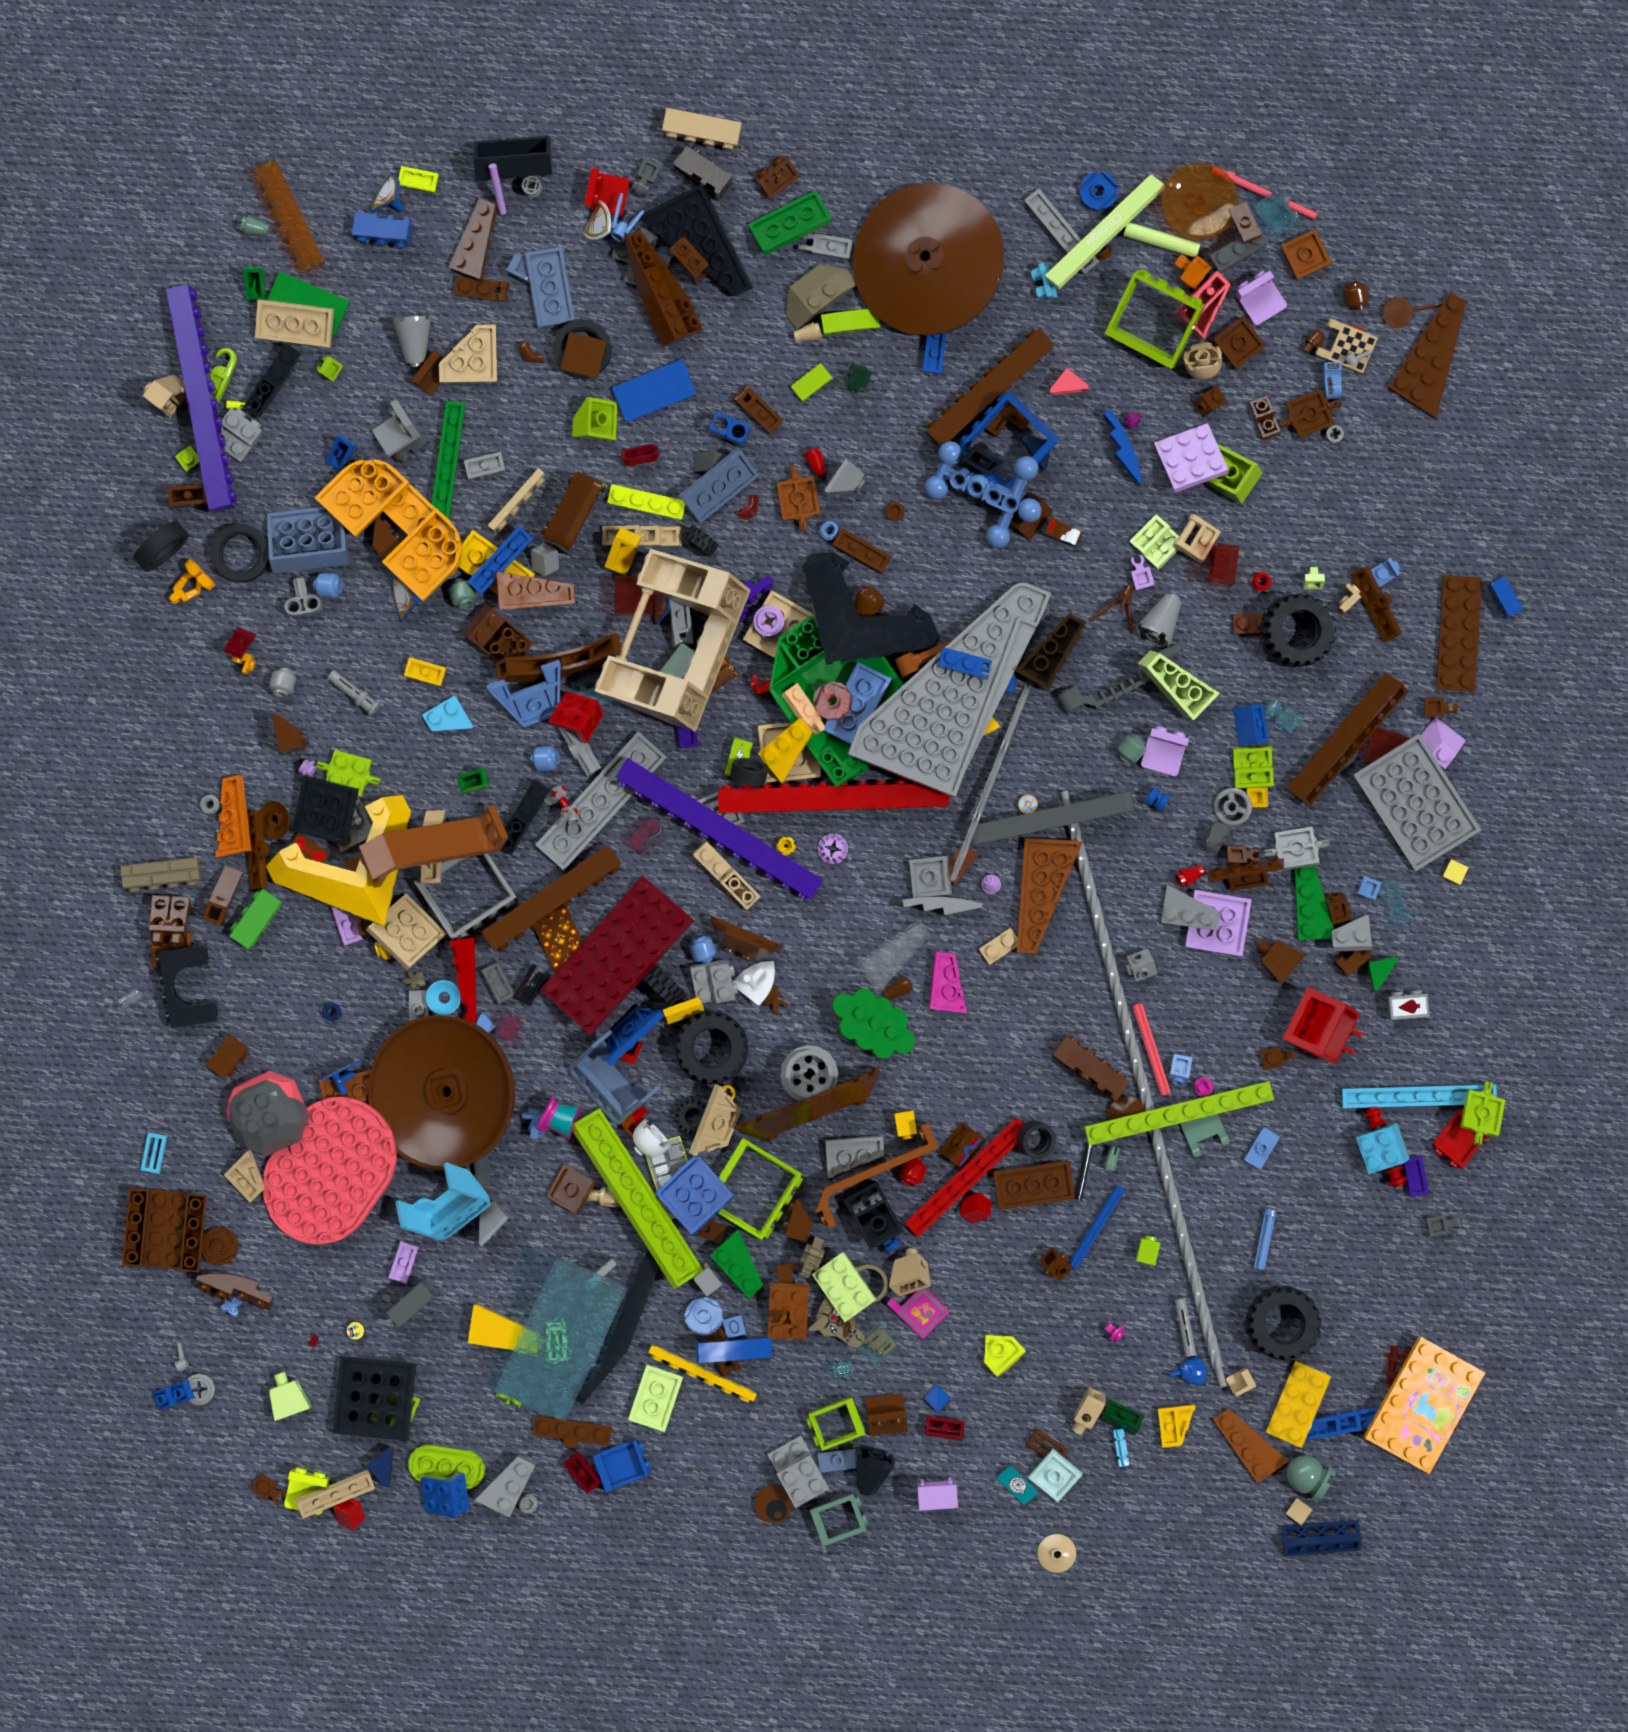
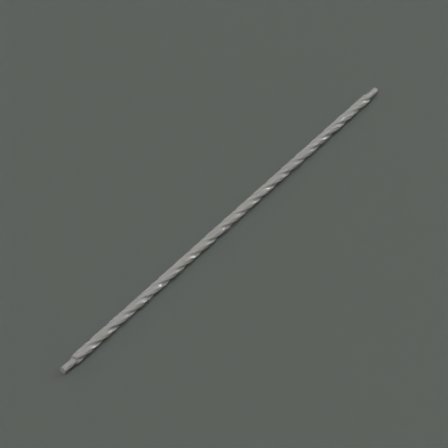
M1068 790L1060 792L1064 806L1071 804ZM1079 823L1068 825L1071 841L1083 842ZM1083 842L1076 857L1078 868L1084 882L1086 898L1091 910L1096 935L1099 939L1101 954L1107 969V976L1115 999L1119 1021L1122 1025L1134 1077L1138 1084L1141 1103L1145 1111L1155 1109L1143 1069L1139 1047L1135 1040L1131 1017L1127 1010L1124 991L1120 983L1116 961L1112 953L1108 931L1104 924L1102 909L1096 894V887ZM1160 1128L1150 1130V1137L1153 1141L1165 1193L1169 1200V1208L1177 1230V1238L1184 1257L1196 1309L1200 1316V1323L1205 1342L1208 1346L1212 1368L1215 1369L1219 1387H1225L1227 1384L1222 1369L1224 1365L1221 1360L1209 1309L1205 1301L1203 1286L1197 1271L1196 1260L1190 1244L1178 1193L1174 1185Z

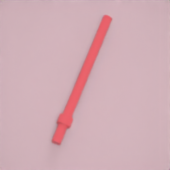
M1213 166L1210 172L1223 178L1227 183L1231 184L1232 182L1310 219L1315 220L1317 216L1316 212L1235 176L1234 172L1229 170L1227 172L1216 166Z

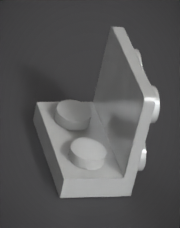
M397 399L390 403L394 409L391 412L393 417L372 430L388 456L393 455L420 437V434Z

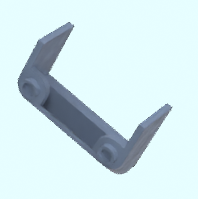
M609 1030L569 1067V1072L613 1123L621 1124L661 1087L658 1085L651 1092L641 1084H636L632 1087L614 1065L610 1066L606 1063L605 1058L609 1056V1052L606 1050L607 1043L604 1040L613 1033Z

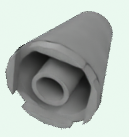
M431 315L393 317L394 327L405 362L410 363V367L422 366L421 362H425Z
M1173 593L1165 594L1136 626L1135 631L1139 637L1141 634L1147 637L1145 641L1156 647L1164 648L1167 645L1168 648L1173 638L1181 607L1180 598Z

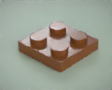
M1316 229L1280 246L1296 280L1332 264Z

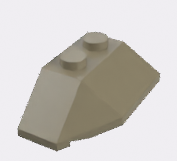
M819 264L789 287L786 316L798 330L856 287V281L847 269Z

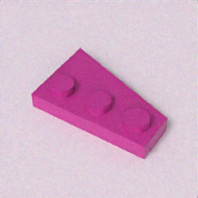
M935 952L928 1009L967 1013L955 954Z

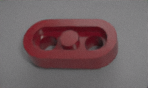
M654 444L629 448L621 453L623 464L629 467L643 463H652L660 456L659 448Z

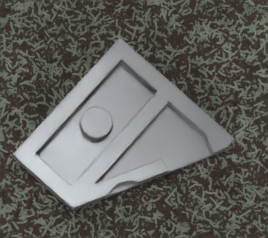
M1365 915L1331 932L1333 951L1371 950L1369 915Z

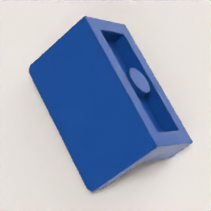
M1505 576L1487 585L1505 619L1523 610Z
M1263 704L1234 708L1239 746L1269 742Z

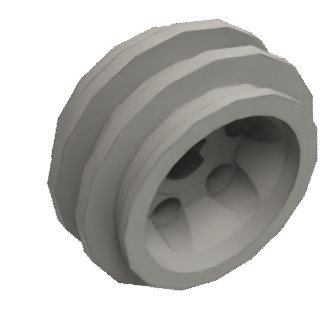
M806 1045L796 1048L787 1055L782 1064L780 1076L783 1087L788 1094L800 1101L835 1087L838 1070L836 1062L829 1052L818 1046ZM806 1056L812 1057L811 1063L805 1062ZM820 1062H823L825 1064V1068L823 1070H820L818 1068V1064ZM794 1064L800 1065L799 1071L793 1070ZM808 1068L815 1071V1075L810 1080L804 1077V1072H807ZM820 1077H824L826 1079L825 1084L819 1083L818 1080ZM795 1078L801 1080L800 1085L796 1086L793 1083ZM808 1085H813L814 1090L812 1092L806 1090Z

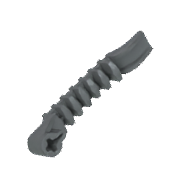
M1175 645L1165 648L1158 653L1169 658L1183 648L1181 645ZM1138 670L1134 673L1139 680L1135 683L1132 677L1128 678L1126 681L1130 686L1127 688L1123 682L1117 684L1120 689L1117 693L1113 686L1107 689L1110 694L1108 697H1106L1103 690L1098 692L1099 696L1096 698L1093 694L1089 696L1082 695L1078 686L1067 690L1057 697L1066 713L1081 705H1088L1098 709L1101 705H1107L1110 701H1115L1120 696H1126L1130 691L1137 690L1139 686L1146 685L1151 679L1148 676L1144 677L1141 671Z

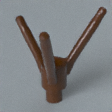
M1127 584L1120 595L1090 617V621H1093L1116 603H1120L1119 612H1122L1124 606L1127 607L1129 633L1132 634L1133 623L1130 599L1133 586Z

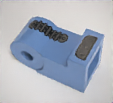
M1328 362L1322 365L1324 396L1326 399H1341V362Z

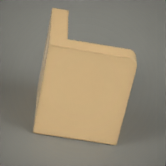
M1247 1368L1226 1378L1235 1397L1256 1387Z

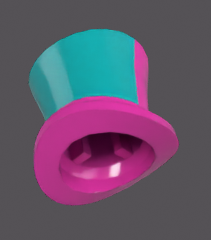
M551 1095L537 1125V1130L540 1132L553 1130L567 1140H570L573 1134V1124L579 1120L582 1107L559 1104V1102L555 1101V1096Z

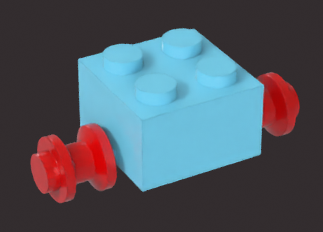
M1377 1106L1368 1108L1364 1117L1370 1120L1371 1124L1368 1128H1374L1375 1130L1356 1137L1368 1174L1384 1170V1174H1389L1391 1179L1388 1185H1393V1188L1400 1187L1407 1180L1400 1173V1170L1403 1168L1400 1164L1407 1162L1410 1158L1398 1124L1395 1123L1382 1127L1381 1125L1387 1123L1386 1120L1381 1119L1382 1108L1378 1109Z

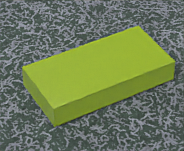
M820 363L795 382L791 388L803 402L832 380V377Z

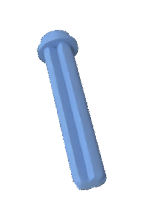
M1265 1208V1212L1262 1213L1264 1218L1254 1262V1268L1258 1270H1264L1266 1266L1275 1217H1278L1276 1210Z

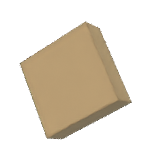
M1296 1498L1286 1514L1300 1525H1303L1313 1509Z

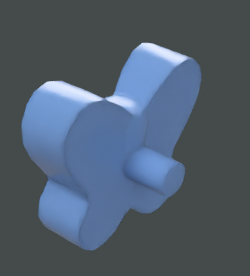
M234 1296L232 1302L224 1301L225 1304L221 1305V1311L224 1313L228 1312L231 1317L236 1318L238 1316L237 1307L243 1302Z

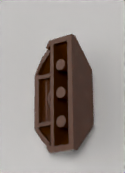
M714 916L710 918L718 940L724 946L723 950L734 954V951L742 953V958L751 961L752 958L759 959L782 949L783 945Z

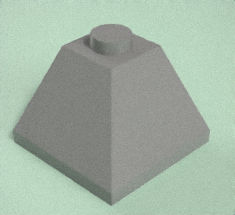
M845 459L825 488L824 496L833 497L854 493L856 489L860 490L865 483V480H863L865 474Z
M495 1200L480 1214L479 1244L481 1246L485 1245L511 1217Z

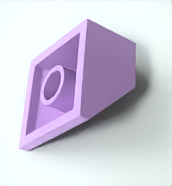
M1434 718L1421 734V737L1443 770L1454 759L1466 741L1438 718Z

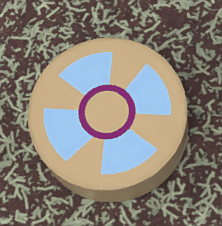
M1024 795L1018 802L1019 810L1024 814L1034 812L1038 806L1036 798L1032 795Z

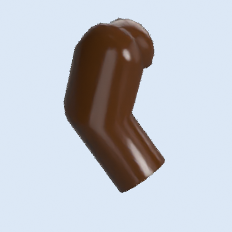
M522 341L518 346V350L523 359L529 362L542 363L543 354L533 353L529 346L530 343Z

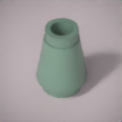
M249 215L248 217L243 216L240 231L244 232V234L266 236L269 225Z

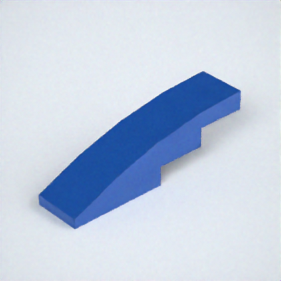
M1111 409L1103 414V417L1113 428L1109 437L1119 448L1115 453V457L1137 485L1142 482V477L1133 447L1122 425Z
M772 1338L696 1343L697 1363L772 1357Z
M1379 1406L1315 1418L1306 1440L1368 1429Z

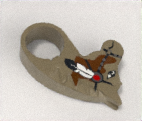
M864 1264L856 1267L858 1272L863 1269H874L881 1274L884 1288L882 1293L876 1297L877 1300L875 1302L882 1299L889 1287V1279L884 1269L876 1264ZM827 1296L819 1308L816 1322L808 1329V1331L819 1330L824 1337L827 1335L839 1337L850 1347L861 1346L866 1338L864 1331L856 1327L855 1317L844 1322Z

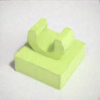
M1310 567L1309 574H1305L1303 589H1323L1325 576L1324 574H1318V567Z

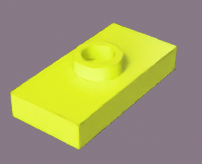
M401 166L399 173L401 187L435 193L439 177L438 173Z

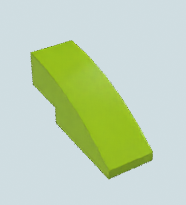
M870 309L821 315L824 336L880 328L879 318Z

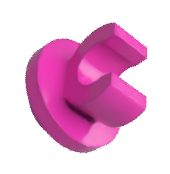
M1201 1077L1196 1080L1194 1090L1199 1096H1208L1213 1091V1083L1210 1079Z
M1109 1323L1105 1327L1111 1334L1109 1339L1111 1342H1119L1125 1335L1123 1332L1125 1328L1123 1326L1116 1329Z

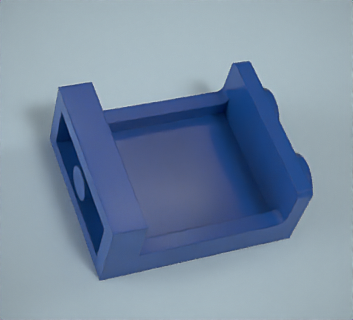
M636 1438L593 1454V1459L606 1493L614 1488L650 1476L649 1471H652L649 1460H645L642 1454L645 1453L642 1441L638 1442Z

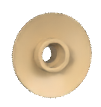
M1049 1535L1039 1545L1038 1559L1046 1570L1053 1573H1061L1068 1570L1075 1562L1076 1548L1073 1542L1064 1535ZM1060 1551L1061 1556L1058 1558L1054 1557V1552Z

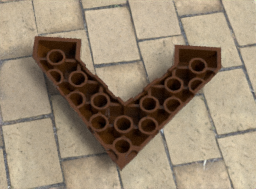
M879 1068L847 1080L816 1095L802 1099L797 1103L789 1104L781 1109L770 1111L736 1125V1129L760 1140L766 1139L768 1142L778 1138L777 1134L809 1123L854 1103L856 1106L866 1103V1098L870 1096L880 1073Z

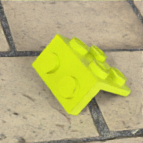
M300 1467L292 1469L288 1477L290 1481L284 1503L285 1507L299 1510L295 1499L327 1487L330 1477H327L325 1473L317 1471L309 1473L307 1469ZM320 1511V1512L315 1513V1514H316V1515H320L323 1511Z

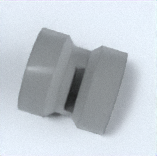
M529 176L523 180L522 188L527 197L535 198L541 194L542 186L537 177Z

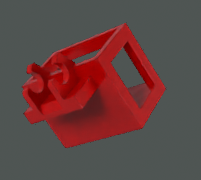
M1307 987L1283 1039L1293 1046L1335 1065L1343 1051L1351 1055L1355 1053L1354 1050L1346 1047L1345 1044L1350 1034L1360 1038L1363 1036V1033L1354 1029L1360 1013L1339 1000Z

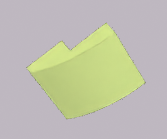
M1156 514L1130 540V543L1159 570L1178 551L1173 547V543L1180 536Z

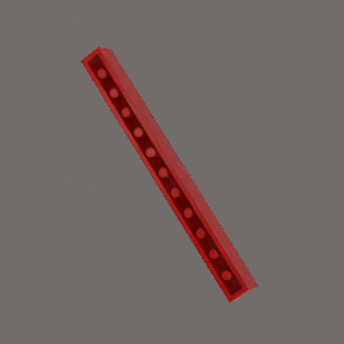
M877 781L875 785H867V782H856V786H848V782H845L838 787L829 786V783H818V787H810L809 783L798 784V787H791V784H780L779 788H772L771 785H761L760 788L752 789V786L742 785L741 789H733V786H722V789L718 790V814L949 807L948 795L916 782L906 784V781H894V784L887 785L886 781Z

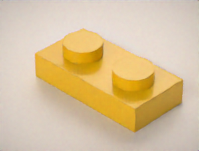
M409 657L404 676L441 687L447 668Z

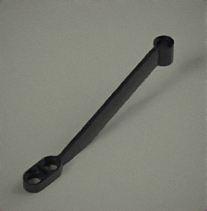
M650 1251L640 1262L601 1368L575 1398L582 1405L629 1349L660 1268Z

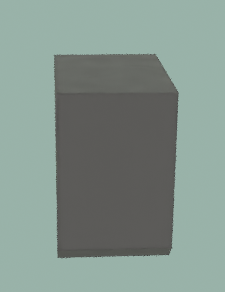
M714 451L695 453L694 472L707 473L728 454Z

